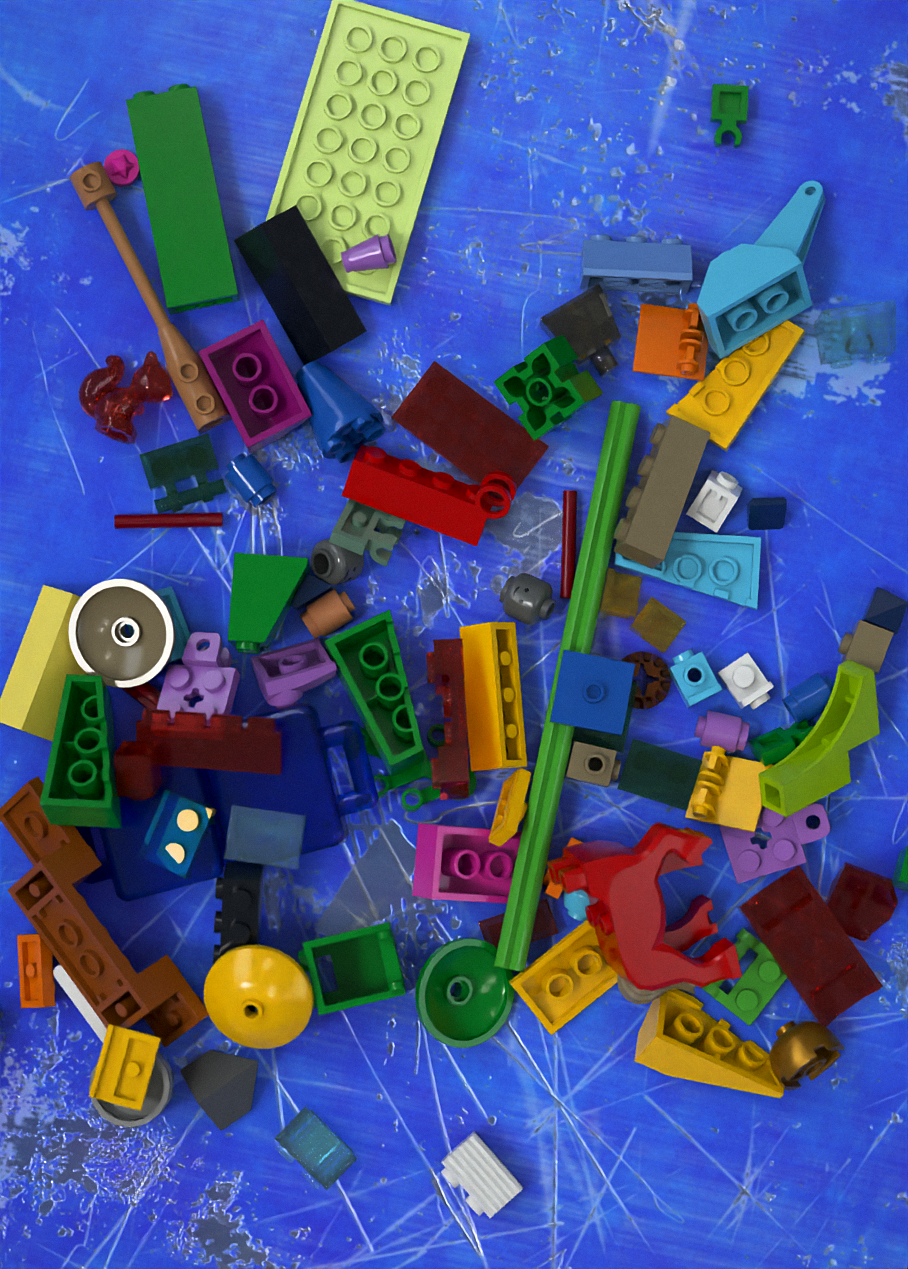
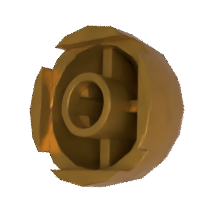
M790 1021L780 1027L775 1033L778 1039L771 1047L769 1056L770 1066L776 1079L785 1090H795L802 1087L798 1080L809 1076V1079L812 1081L826 1071L840 1057V1053L837 1050H844V1046L834 1033L815 1021H804L796 1025L793 1021Z

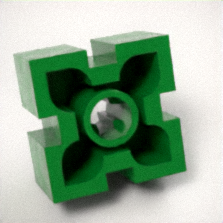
M563 334L541 344L523 358L524 362L513 366L494 381V384L509 406L517 402L524 412L518 419L533 441L553 432L573 417L572 414L582 410L603 394L588 370L579 373L573 364L579 357Z

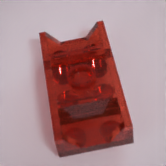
M463 638L433 640L434 652H426L428 684L435 683V695H443L444 718H451V722H444L445 746H438V758H431L432 789H440V800L469 799Z
M800 866L793 867L737 906L744 919L765 945L817 1023L826 1027L842 1012L862 998L883 987Z

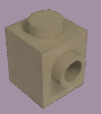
M862 620L857 621L851 634L845 632L838 649V653L843 654L840 663L851 660L874 670L875 675L878 674L894 633Z
M574 741L565 778L605 788L609 787L610 780L617 782L621 767V761L615 759L617 751Z

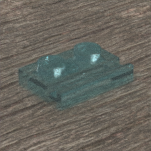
M232 805L226 840L227 849L224 858L299 869V857L302 851L306 815Z

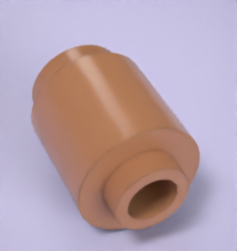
M333 589L307 605V610L300 614V617L316 639L321 635L324 637L328 636L353 620L354 618L350 612L356 608L345 591L338 594Z

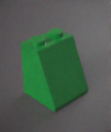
M234 552L228 641L232 646H236V650L239 653L259 654L260 648H269L292 606L291 602L304 577L310 574L311 565L308 558Z

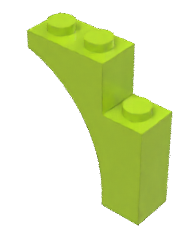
M851 660L838 665L835 683L828 703L813 729L788 756L759 773L763 806L788 817L851 783L848 751L880 734L874 670Z

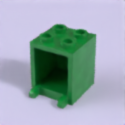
M390 922L303 942L304 950L298 951L301 968L310 974L314 996L313 1009L318 1008L319 1015L402 996L407 993ZM331 955L339 990L325 993L317 958Z

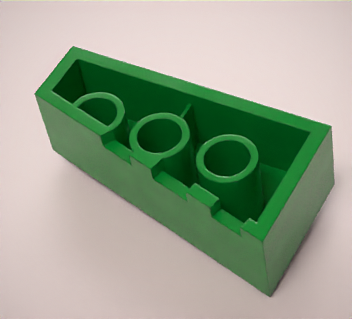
M390 609L325 640L326 653L331 661L335 662L336 673L391 778L424 762V749Z

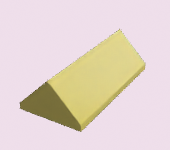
M43 585L0 698V723L53 742L66 674L87 675L72 653L68 633L70 617L80 596Z

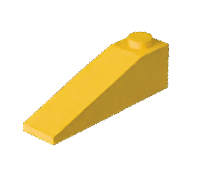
M672 989L652 1001L638 1032L634 1061L667 1076L775 1098H781L784 1095V1088L776 1079L771 1069L770 1054L751 1040L742 1041L728 1030L731 1025L721 1018L719 1021H716L701 1009L704 1004L698 999L678 989Z

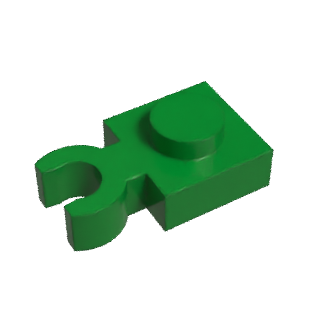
M712 85L710 122L720 123V127L714 135L715 147H720L721 136L724 134L732 135L734 138V148L739 147L742 134L736 124H746L749 86Z
M803 720L800 723L795 722L786 730L778 727L748 741L752 754L765 767L770 764L775 765L800 745L813 729V726L809 727L808 722Z

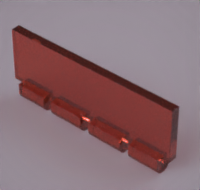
M144 708L142 720L136 722L137 763L275 775L282 774V732L275 731V718L249 716L247 719V729H243V717L238 715L212 714L210 726H206V713L176 711L174 723H170V710Z

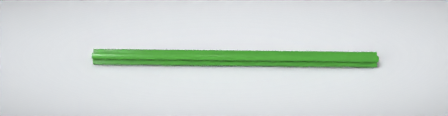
M614 400L610 405L494 966L518 972L525 971L575 728L549 722L563 650L590 655L641 409L639 405Z

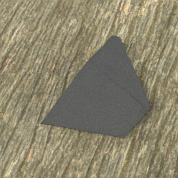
M210 1049L181 1069L180 1072L199 1106L219 1130L222 1131L251 1111L259 1061Z

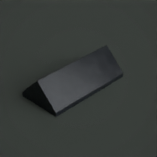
M297 205L261 223L234 240L304 365L323 357L367 331Z

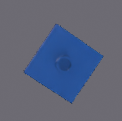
M563 650L549 722L622 736L635 664Z

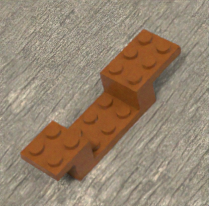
M37 776L27 782L0 808L1 822L34 866L7 891L106 1028H108V1024H113L129 1029L144 1019L155 1035L162 1038L161 1043L166 1048L206 1018L209 1013L203 1005L201 998L195 994L182 976L180 969L171 961L167 954L139 974L132 968L128 958L122 954L109 936L107 929L98 921L88 907L84 897L75 889L102 864L96 857L93 849L87 845L74 826L50 825L40 806L44 784Z

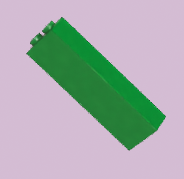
M188 84L171 86L168 88L169 92L154 94L153 91L139 92L133 95V99L126 100L167 309L170 315L240 301L197 87H189Z

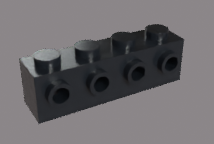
M227 861L224 876L217 877L215 899L222 900V911L215 912L214 933H221L220 944H214L213 965L223 954L234 948L246 945H260L264 863ZM247 1005L251 1011L255 1012L256 1007L254 1005Z

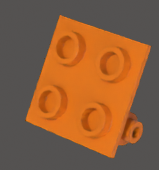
M641 303L632 372L704 381L708 338L697 303H690L688 309Z

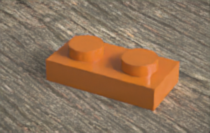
M39 934L17 935L21 1008L55 1006L53 953Z

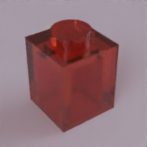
M123 741L114 754L117 796L129 797L136 801L154 797L162 783L159 742Z

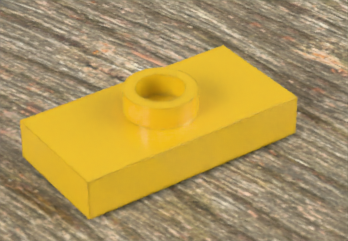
M521 767L502 784L489 835V842L499 847L517 832L518 824L527 810L528 804L524 800L531 772Z

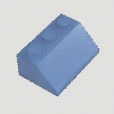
M592 235L590 240H583L580 289L687 294L692 282L691 245H683L682 240L663 239L660 244L647 243V239L643 237H627L626 242L611 241V237L606 235Z

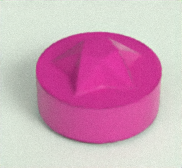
M124 149L115 150L105 159L104 169L113 185L128 187L139 178L138 159L132 152Z

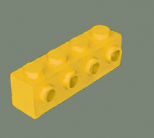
M487 622L459 627L471 771H495L527 767L515 622Z

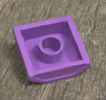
M320 638L250 657L256 680L264 698L269 705L276 706L278 709H288L295 706L302 697L303 692L336 676L335 662L331 661L321 644Z

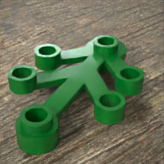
M435 724L428 731L427 741L432 747L437 749L444 768L430 763L424 750V762L392 778L390 775L383 776L377 774L372 776L367 784V792L371 797L381 799L389 791L424 777L438 782L421 791L409 788L403 792L400 801L401 806L405 811L412 813L418 811L422 805L444 796L455 801L469 798L475 791L477 780L470 768L458 764L448 742L450 737L448 728L443 724ZM354 727L346 732L343 739V750L349 757L360 759L369 754L381 759L366 729ZM434 731H441L445 739L436 741L433 739L432 733ZM354 736H361L365 743L361 746H356L352 743L351 739ZM460 776L465 780V785L457 787L453 784L452 779ZM376 781L382 782L385 789L381 792H376L372 789V783ZM408 795H414L418 798V804L414 806L408 805L405 798Z

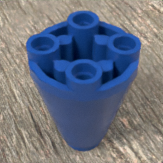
M312 361L298 370L295 375L298 381L297 387L312 414L309 422L318 448L324 458H337L339 463H345L357 454V449L361 445H364L367 441H375L384 434L386 429L382 425L383 417L380 411L327 366L321 365L319 361Z

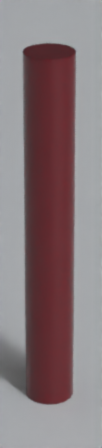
M573 490L563 491L561 599L571 598L575 578L577 491Z
M223 512L115 515L114 525L115 529L223 527Z

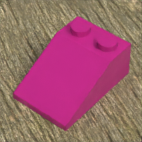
M418 823L412 895L437 900L507 904L522 831H517L499 847L489 842L491 831L489 828Z

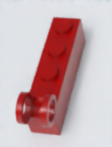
M361 445L353 459L342 496L477 546L488 518L499 519L508 513L516 495L517 486L514 479L502 471L488 473L483 478L481 485H468L455 480L448 473L434 472L421 467L413 460L399 459L388 455L381 448ZM493 479H501L508 484L510 493L502 485L488 482ZM488 491L499 493L503 499L492 497ZM492 506H504V508L499 511H491Z

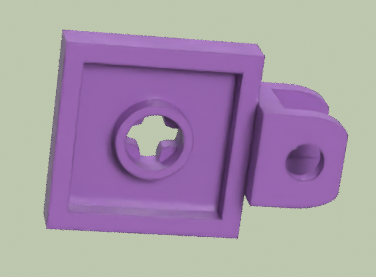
M194 632L189 637L184 650L182 661L185 665H168L151 727L156 735L224 739L240 674L236 668H230L232 662L231 653L228 648H222L223 642L218 633ZM201 643H210L209 647L205 646L201 648L200 651L198 650V647ZM196 696L203 698L202 702H197L195 707H191L189 702L192 698Z
M818 803L810 804L788 817L762 806L756 829L762 828L764 833L770 832L772 835V839L767 841V848L761 849L759 844H752L751 837H754L756 832L719 825L737 884L806 863L807 859L802 845L819 840L831 831L825 807ZM810 815L819 817L820 826L818 828L812 829L807 825V818Z

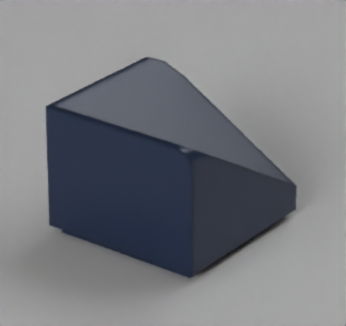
M876 587L869 600L862 621L894 633V636L899 631L908 602L882 588Z

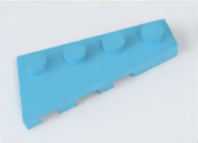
M674 532L664 561L653 569L616 552L615 566L757 610L761 537Z

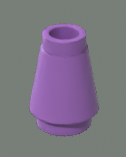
M379 233L349 248L347 251L341 252L342 262L347 273L389 268V264L397 262L390 236H380Z

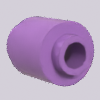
M707 710L705 717H698L694 737L700 738L701 746L710 748L712 746H719L732 753L735 750L744 751L750 723L743 722L741 717Z

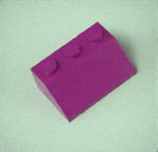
M263 319L199 351V355L249 453L282 438L312 417Z

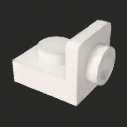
M712 470L686 515L717 533L739 498L743 488L738 485V481L726 472L717 473Z
M748 652L717 673L741 709L749 704L754 710L771 698L767 691L774 686L771 681H767Z

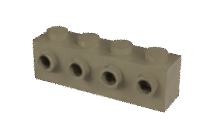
M673 415L662 424H656L649 439V443L653 444L650 454H646L643 457L637 474L641 475L639 484L631 489L625 505L629 507L626 519L622 518L614 532V538L617 539L614 552L651 569L664 561L710 432Z

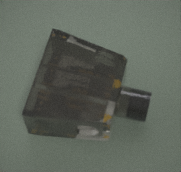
M600 284L593 286L540 318L539 325L550 339L562 334L579 357L573 362L576 368L591 360L602 377L619 366L609 349L619 343L621 336Z

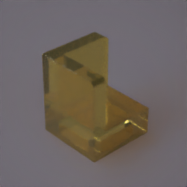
M608 568L599 614L634 620L638 610V597L642 579L637 576L617 573L615 569Z
M651 597L631 624L629 630L661 653H664L687 622Z

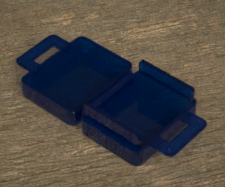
M299 703L230 722L226 726L224 739L203 738L205 746L203 748H200L198 741L193 737L179 736L117 753L116 763L121 828L99 827L106 858L99 859L102 865L83 882L94 884L112 879L115 893L119 899L135 901L217 879V877H223L226 863L232 858L234 862L264 863L265 866L344 844L349 836L345 816L372 809L379 800L360 725L356 721L347 720L321 727L315 707L310 704ZM339 745H343L354 791L343 794L338 792L327 750ZM205 807L217 809L215 815L211 816L210 819ZM191 809L198 814L199 824L196 829L192 831L180 829L177 824V817L183 810ZM74 826L87 845L93 849L97 857L90 827ZM177 843L183 847L185 857L180 864L165 849L167 845Z

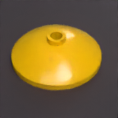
M246 945L226 952L214 963L204 984L205 1007L214 1025L229 1039L250 1048L271 1049L291 1042L304 1030L313 1011V990L305 971L290 956L268 946ZM247 1005H254L258 1012L251 1011Z

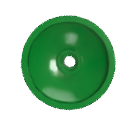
M458 938L440 946L423 965L416 984V1010L425 1030L437 1041L457 1048L477 1046L494 1036L505 1023L514 999V988L509 983L513 979L512 970L494 966L497 948L492 944L475 938ZM455 983V991L450 994L451 986Z

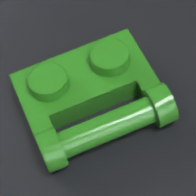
M742 928L736 935L738 940L735 942L738 960L742 959L749 948L757 954L727 994L719 988L725 980L700 988L750 1026L794 968Z

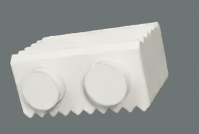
M475 1131L441 1160V1163L445 1166L441 1173L454 1188L461 1184L468 1192L469 1196L465 1201L478 1216L485 1212L491 1218L523 1189L522 1185Z

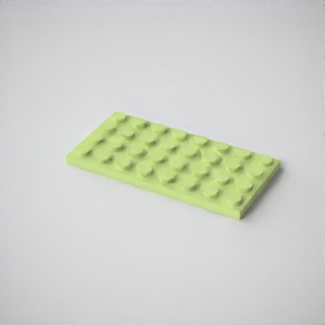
M332 0L266 221L297 205L344 291L350 295L391 306L470 40V34L354 0ZM378 233L380 236H390L397 262L389 264V268L346 272L341 252L347 251L349 248Z

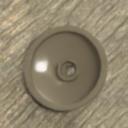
M124 578L107 580L87 590L80 597L72 611L68 632L72 653L80 667L88 675L102 676L107 686L117 688L138 686L156 677L167 665L172 655L176 635L172 613L163 598L148 585ZM127 624L134 628V635L132 637L125 633V626Z

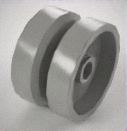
M158 1052L141 1111L97 1098H91L92 1104L101 1117L114 1125L131 1128L146 1124L162 1113L172 1098L174 1078L171 1066L164 1056ZM97 1064L95 1065L94 1069H93L92 1072H91L90 1083H89V1092H90V1089H91V1085H92V1082H93V1078H94V1075H95V1071H96Z

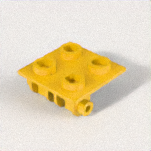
M712 746L711 751H704L685 818L755 832L763 806L759 773L772 767L773 764L765 767L758 761L725 755L726 750L724 748Z

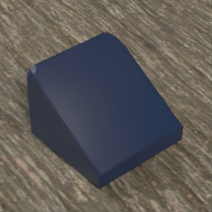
M784 497L752 498L747 503L748 529H782L785 522L786 499Z
M310 574L306 575L291 602L292 608L296 611L301 610L333 590L332 586Z

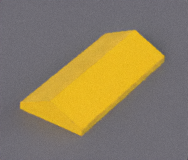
M585 920L525 968L524 972H520L510 980L509 983L550 1035H552L617 983L618 975L604 959L598 944L595 928L590 926L588 920Z

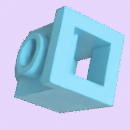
M692 649L672 658L675 665L668 670L687 708L722 690L703 652L694 655ZM696 669L700 672L701 678L698 682H691L688 679L687 674L689 670Z

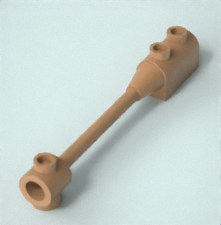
M93 162L76 170L70 175L69 179L85 210H98L158 328V335L167 364L166 369L199 434L201 435L232 419L198 351H195L176 326L171 324L110 204L117 197V192L102 163Z

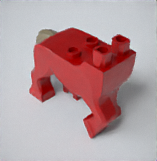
M655 823L635 847H628L611 841H592L562 848L563 857L547 862L552 883L555 885L561 884L567 894L578 890H583L587 893L590 905L585 907L587 920L590 926L595 928L598 944L606 963L618 975L617 984L620 993L626 1000L634 1004H648L668 990L681 989L695 994L697 986L705 987L717 981L742 977L736 946L725 937L714 943L702 956L696 958L688 957L682 953L702 938L719 933L717 923H712L708 915V911L714 910L710 898L702 894L691 901L688 911L681 919L666 926L665 903L658 883L659 876L675 870L703 865L701 854L712 844V839L701 831H695L688 827L680 829L663 823Z

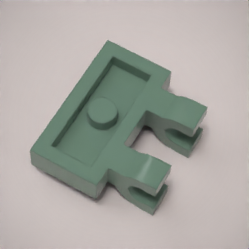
M349 499L331 533L329 542L359 555H363L365 549L369 550L374 561L387 566L392 555L390 551L393 550L395 544H398L403 533L399 529H403L407 520ZM375 529H380L381 533L376 532Z

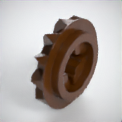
M643 651L624 657L621 661L635 664L633 677L638 676L640 665H643L646 676L658 678V681H653L646 685L644 696H642L639 684H633L632 682L628 706L636 709H648L661 703L667 696L671 684V676L667 664L656 654Z

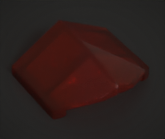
M845 862L832 881L818 925L855 939L866 941L874 931L890 920L896 908L898 899L892 879Z

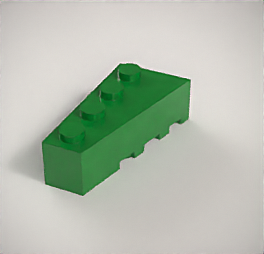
M66 674L40 800V806L50 825L121 828L112 699L102 676Z

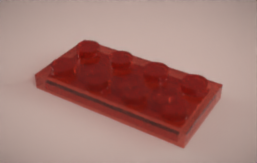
M435 361L391 417L392 421L478 485H481L483 478L488 473L502 471L514 479L518 490L549 449V446L540 439L533 441L524 427ZM493 479L488 482L500 484L510 493V488L505 481ZM488 491L495 498L503 499L499 493Z

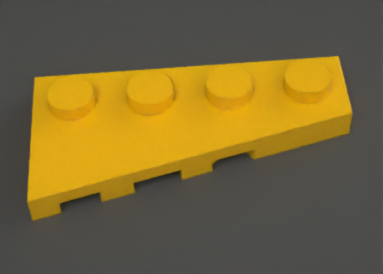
M786 320L736 349L728 357L722 359L715 366V369L704 378V381L697 382L685 397L677 404H673L666 411V414L669 417L671 415L710 432L708 441L727 452L805 335V330Z

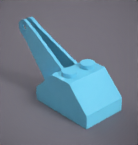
M804 182L754 245L741 243L710 261L697 305L709 345L720 359L812 306L803 265L825 204L823 188L819 182Z

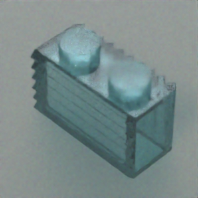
M307 1105L274 1138L279 1143L275 1149L289 1163L296 1159L305 1168L302 1176L316 1189L322 1185L328 1190L358 1159V1155Z

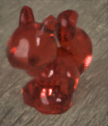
M153 351L146 354L143 365L134 373L129 387H116L125 373L124 361L117 355H109L105 359L108 367L93 370L83 379L78 392L79 403L83 411L89 417L96 420L95 429L102 435L121 443L135 444L138 434L132 420L135 416H141L144 413L145 407L143 404L162 403L173 396L170 376L161 367Z

